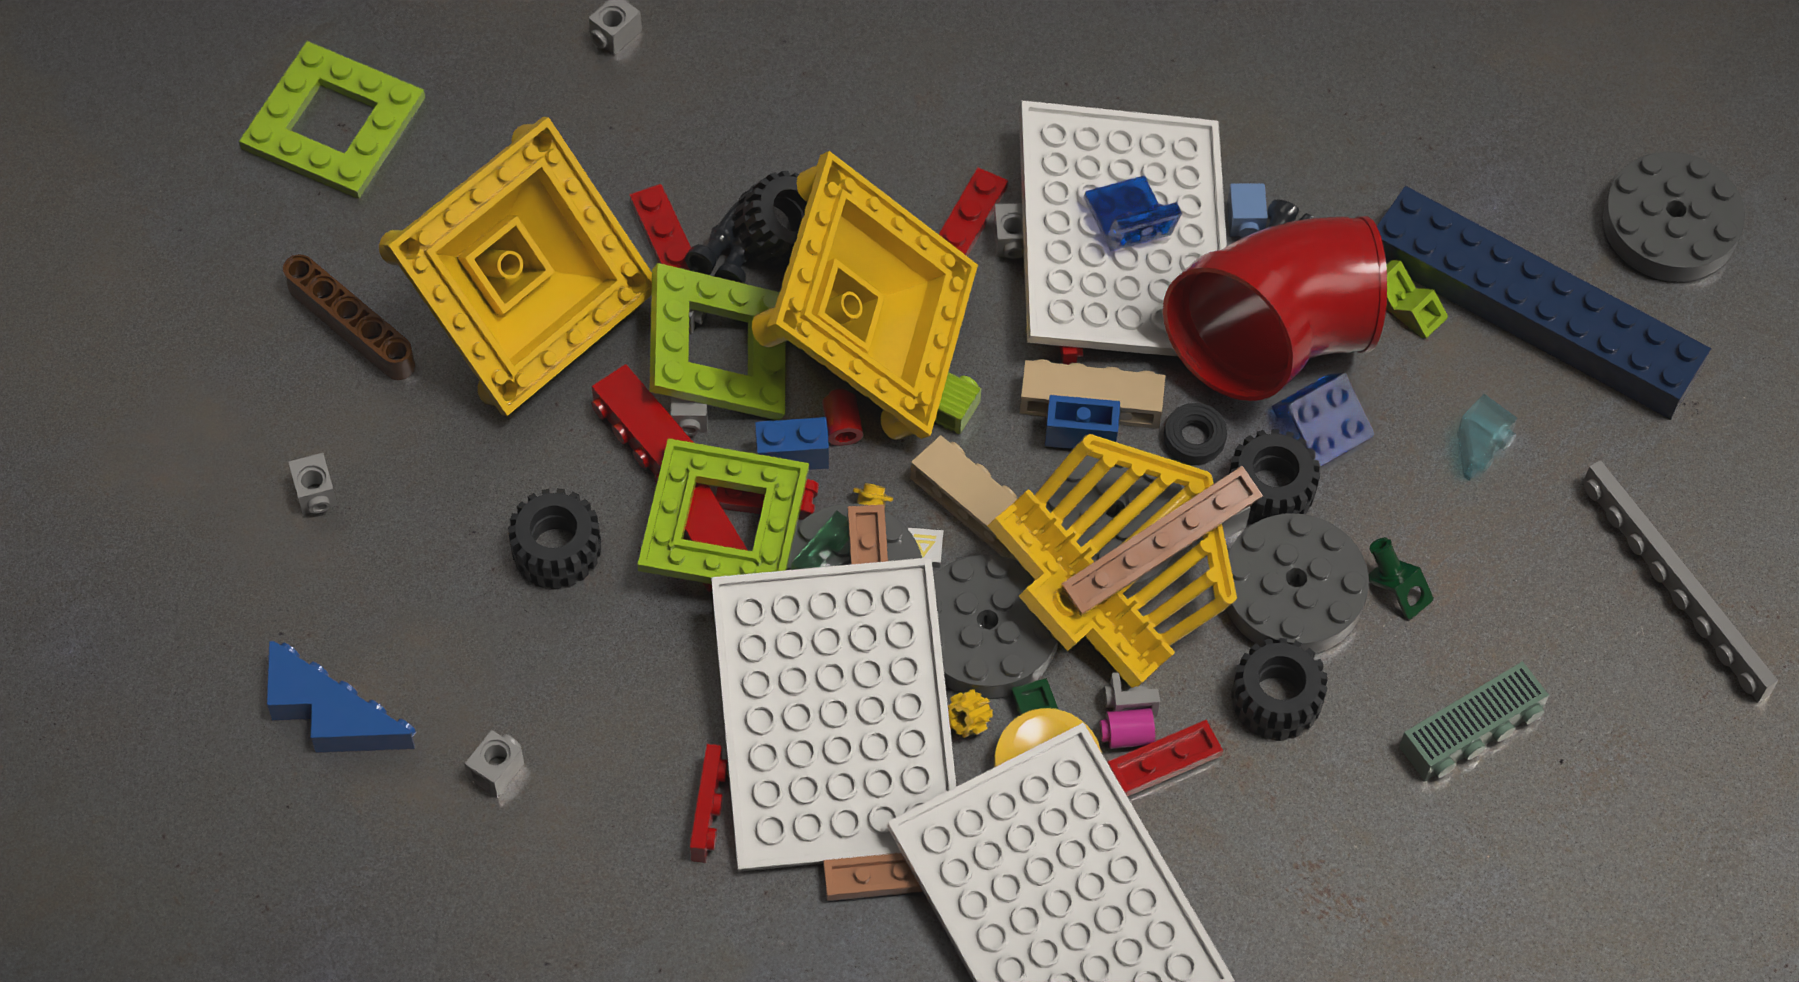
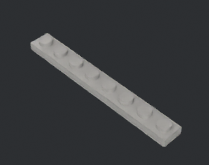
M1599 460L1589 466L1583 481L1588 496L1600 504L1606 512L1607 519L1611 525L1620 529L1627 538L1631 550L1644 559L1655 580L1664 584L1671 593L1675 605L1679 609L1684 610L1692 619L1698 634L1703 638H1707L1716 649L1719 660L1724 665L1729 666L1736 674L1742 689L1746 693L1751 694L1758 703L1769 697L1778 682L1777 678L1604 463Z

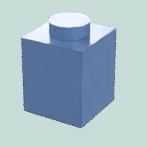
M1265 183L1230 184L1227 200L1230 237L1243 238L1266 228Z

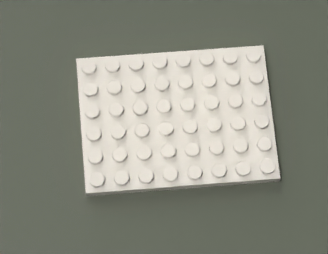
M1021 101L1019 106L1027 343L1178 356L1168 338L1164 325L1163 301L1165 293L1171 282L1197 258L1227 246L1218 121Z
M931 557L711 577L738 871L822 864L824 860L901 853L887 828V822L956 787Z
M1084 723L887 822V828L974 982H1235Z

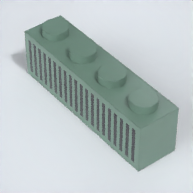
M1522 661L1405 731L1399 748L1424 781L1435 775L1441 778L1451 772L1456 767L1455 763L1466 757L1468 760H1471L1478 756L1486 748L1485 745L1494 739L1497 742H1501L1508 738L1515 731L1517 725L1524 721L1527 724H1531L1540 718L1545 712L1543 708L1549 694Z

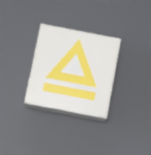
M908 528L919 546L922 558L931 557L932 567L940 568L944 530Z

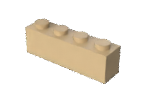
M1043 359L1035 361L1025 360L1020 414L1047 417L1050 395L1120 401L1119 425L1159 429L1163 408L1165 375H1159L1152 371H1122L1116 367H1106L1104 369L1086 367L1080 363L1069 365L1057 364Z
M940 435L911 462L910 479L1001 556L1017 560L987 526L1018 499L1016 494L1009 487L1001 486L992 479L991 474L983 465L975 464L967 458L963 449L957 443L948 442Z

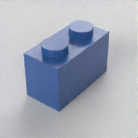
M1050 395L1045 446L1073 449L1088 434L1117 442L1120 401Z
M826 417L755 422L757 454L809 463V470L829 469Z

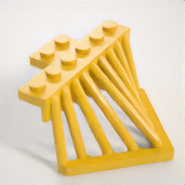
M1088 434L1073 448L1035 495L1028 489L987 526L1020 562L1021 566L1035 579L1019 597L1027 605L1028 609L1047 627L1053 637L1068 651L1086 636L1095 649L1119 673L1120 677L1133 688L1142 684L1160 665L1175 653L1170 647L1172 644L1224 611L1237 599L1223 526L1221 524L1204 535L1201 542L1129 599L1123 593L1136 581L1080 616L1061 588L1063 582L1094 563L1091 558L1172 483L1185 487L1121 544L1214 484L1213 477L1208 471ZM1086 456L1100 459L1062 501L1049 512L1046 508V503ZM1115 464L1128 468L1067 530L1064 529L1061 524L1066 516ZM1144 473L1157 477L1086 544L1081 547L1077 543L1083 533ZM1207 556L1209 570L1151 613L1145 616L1141 615L1138 611ZM1213 585L1215 594L1213 601L1164 633H1158L1154 629Z

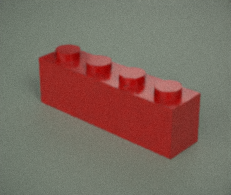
M624 364L592 385L593 401L591 405L600 419L606 418L612 424V430L616 438L622 444L626 442L634 450L633 455L638 464L643 469L648 467L653 472L657 484L668 439L694 442L652 393L649 392L627 364ZM696 483L695 487L701 485L702 483Z
M707 484L695 487L683 539L748 551ZM703 583L706 589L711 592L712 584Z

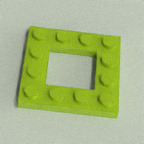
M307 41L239 140L241 149L359 199L425 99V92L421 88ZM320 86L374 108L345 153L291 131Z
M657 263L652 269L649 392L769 419L781 420L785 415V342L773 347H764L755 339L752 332V320L755 315L775 307L779 292ZM689 309L748 322V375L688 362Z
M668 439L637 564L638 571L712 584L711 577L786 571L808 477L809 463ZM696 483L765 495L753 551L683 539Z

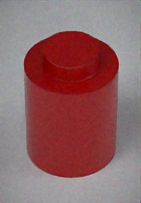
M845 389L831 391L822 401L824 417L827 420L828 441L837 446L854 444L863 437L857 397L854 393L848 392Z

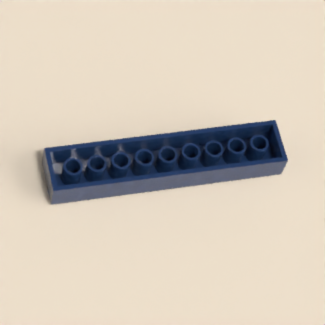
M1404 186L1377 226L1383 242L1386 265L1392 260L1401 261L1412 281L1427 289L1434 290L1436 294L1670 420L1702 371L1712 349L1407 186Z

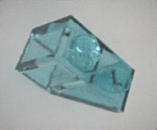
M1483 394L1462 416L1457 432L1463 475L1469 481L1478 471L1482 474L1485 473L1495 459L1493 455L1499 448L1503 451L1506 450L1516 437V433L1513 430L1518 418L1486 394Z

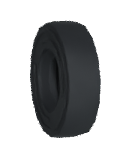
M1202 403L1184 404L1177 407L1167 418L1164 427L1165 445L1171 455L1181 462L1191 465L1208 463L1214 460L1224 449L1227 440L1226 422L1221 414L1211 406ZM1191 423L1201 424L1209 432V438L1201 444L1189 443L1182 435L1183 428Z

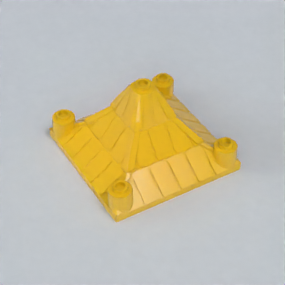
M542 117L534 124H523L517 127L511 138L512 144L503 149L404 230H390L386 232L379 243V253L382 259L391 265L401 268L475 376L479 379L477 388L480 399L485 404L496 406L501 415L505 416L512 413L652 295L651 270L549 117Z
M825 152L820 155L817 165L804 170L797 177L798 192L807 202L805 215L799 227L797 240L790 256V263L786 269L776 305L755 315L752 320L753 335L764 347H773L785 341H790L799 349H803L806 354L821 365H825L828 370L839 378L847 381L864 396H868L883 409L881 425L884 432L890 438L899 440L913 434L920 439L929 437L933 430L978 264L832 152Z

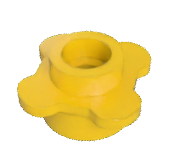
M865 483L863 489L853 488V492L859 493L856 504H884L885 509L886 501H893V497L885 494V487Z

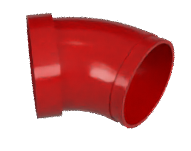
M1357 216L1355 218H1311L1287 222L1260 230L1235 241L1221 250L1212 251L1200 256L1171 282L1163 301L1165 329L1178 357L1199 380L1213 390L1239 400L1258 401L1277 394L1304 368L1310 358L1328 354L1350 353L1352 351L1358 353L1373 351L1382 334L1387 306V267L1380 232L1375 222L1368 216Z

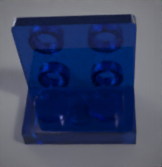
M1144 176L1087 190L1084 194V199L1110 252L1172 235L1182 215L1177 202L1167 205L1158 203Z
M1346 373L1327 374L1271 406L1277 418H1291L1300 437L1307 441L1306 449L1313 448L1316 452L1315 460H1319L1320 467L1374 436V431Z

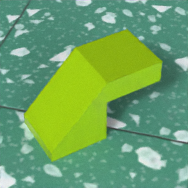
M1392 260L1386 265V310L1419 336L1428 338L1449 316L1434 290L1416 288L1402 262Z

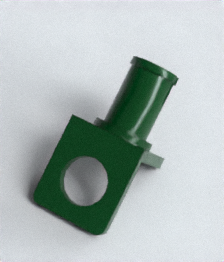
M1386 537L1379 538L1370 544L1369 550L1373 554L1378 566L1368 574L1369 583L1394 592L1405 618H1414L1434 600L1421 568L1399 560L1392 546L1391 539ZM1418 586L1421 591L1419 601L1414 605H1409L1407 600L1408 593L1413 587Z

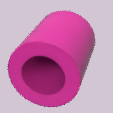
M1152 709L1106 712V720H1100L1101 741L1108 742L1110 749L1145 746L1155 742V724Z

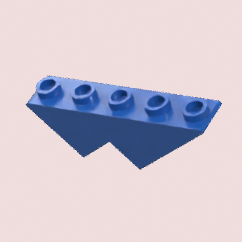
M269 641L267 706L272 720L311 719V740L316 753L415 749L413 736L416 734V730L403 719L396 721L388 716L387 711L376 701L370 699L367 702L357 696V691L350 684L342 680L339 683L328 677V672L316 662L312 661L308 664L299 658V653L289 644L282 643L279 645L275 641Z

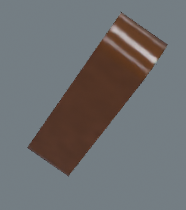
M297 254L289 257L284 262L283 272L287 288L295 299L391 379L404 380L413 374L415 362L411 343L407 338L310 257ZM300 275H306V276H304V277H302V278H296L297 276H300ZM324 295H330L327 298H320ZM349 315H353V316H354V317L349 318V319H344V317L349 316ZM371 336H379L376 339H367ZM403 356L402 359L392 360L394 357Z

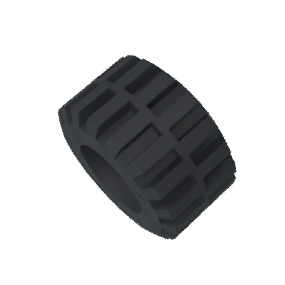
M789 171L769 174L741 196L738 201L740 205L735 209V215L739 217L735 221V228L741 230V234L738 235L740 241L747 243L748 247L746 249L750 254L753 252L757 253V259L762 262L768 259L770 265L777 266L780 263L783 266L789 265L799 227L805 215L807 202L798 192L797 177L799 174L796 172L791 176ZM773 207L778 208L787 216L791 230L786 229L779 223L774 214Z
M1272 429L1271 434H1266L1264 430L1256 433L1255 438L1251 435L1246 437L1243 445L1239 444L1235 449L1229 474L1243 466L1263 495L1261 499L1250 505L1248 521L1253 523L1255 519L1260 521L1279 514L1306 515L1309 506H1312L1320 479L1319 460H1315L1316 452L1314 449H1306L1307 441L1302 437L1296 440L1293 438L1294 433L1287 431L1286 435L1279 434V429ZM1263 470H1276L1285 474L1292 483L1283 487H1273L1264 484L1255 474Z
M557 488L556 493H550L549 489L542 490V495L538 497L535 493L527 496L528 503L526 504L521 501L517 505V514L512 513L510 518L511 526L508 527L512 557L519 572L524 571L525 578L530 582L536 578L538 585L546 587L547 583H553V588H561V583L567 582L571 586L576 584L577 577L585 579L589 575L588 568L594 569L598 563L597 557L601 555L598 517L595 510H591V504L586 499L580 501L579 494L573 491L570 495H566L565 489ZM552 529L567 530L575 535L567 544L555 548L545 547L536 542L540 535Z
M1279 638L1278 643H1273L1272 639L1264 640L1262 647L1256 643L1250 647L1249 654L1244 653L1237 666L1231 691V698H1234L1232 706L1235 712L1240 711L1239 720L1243 725L1249 722L1251 724L1249 730L1255 734L1261 730L1265 732V738L1272 739L1273 734H1279V740L1288 739V735L1291 732L1294 737L1301 735L1304 727L1309 730L1314 725L1315 718L1318 719L1328 688L1326 686L1328 681L1327 672H1322L1324 664L1321 659L1314 660L1315 652L1312 649L1308 648L1306 651L1301 649L1302 643L1296 640L1294 645L1287 644V638ZM1269 678H1281L1293 684L1299 695L1288 700L1275 699L1266 694L1259 683Z

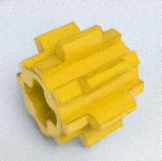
M974 689L964 694L960 692L950 697L951 703L948 705L950 730L954 729L957 731L956 734L966 738L974 733L978 735L988 729L986 724L990 721L989 718L993 717V709H990L988 698H983L981 693L975 692Z

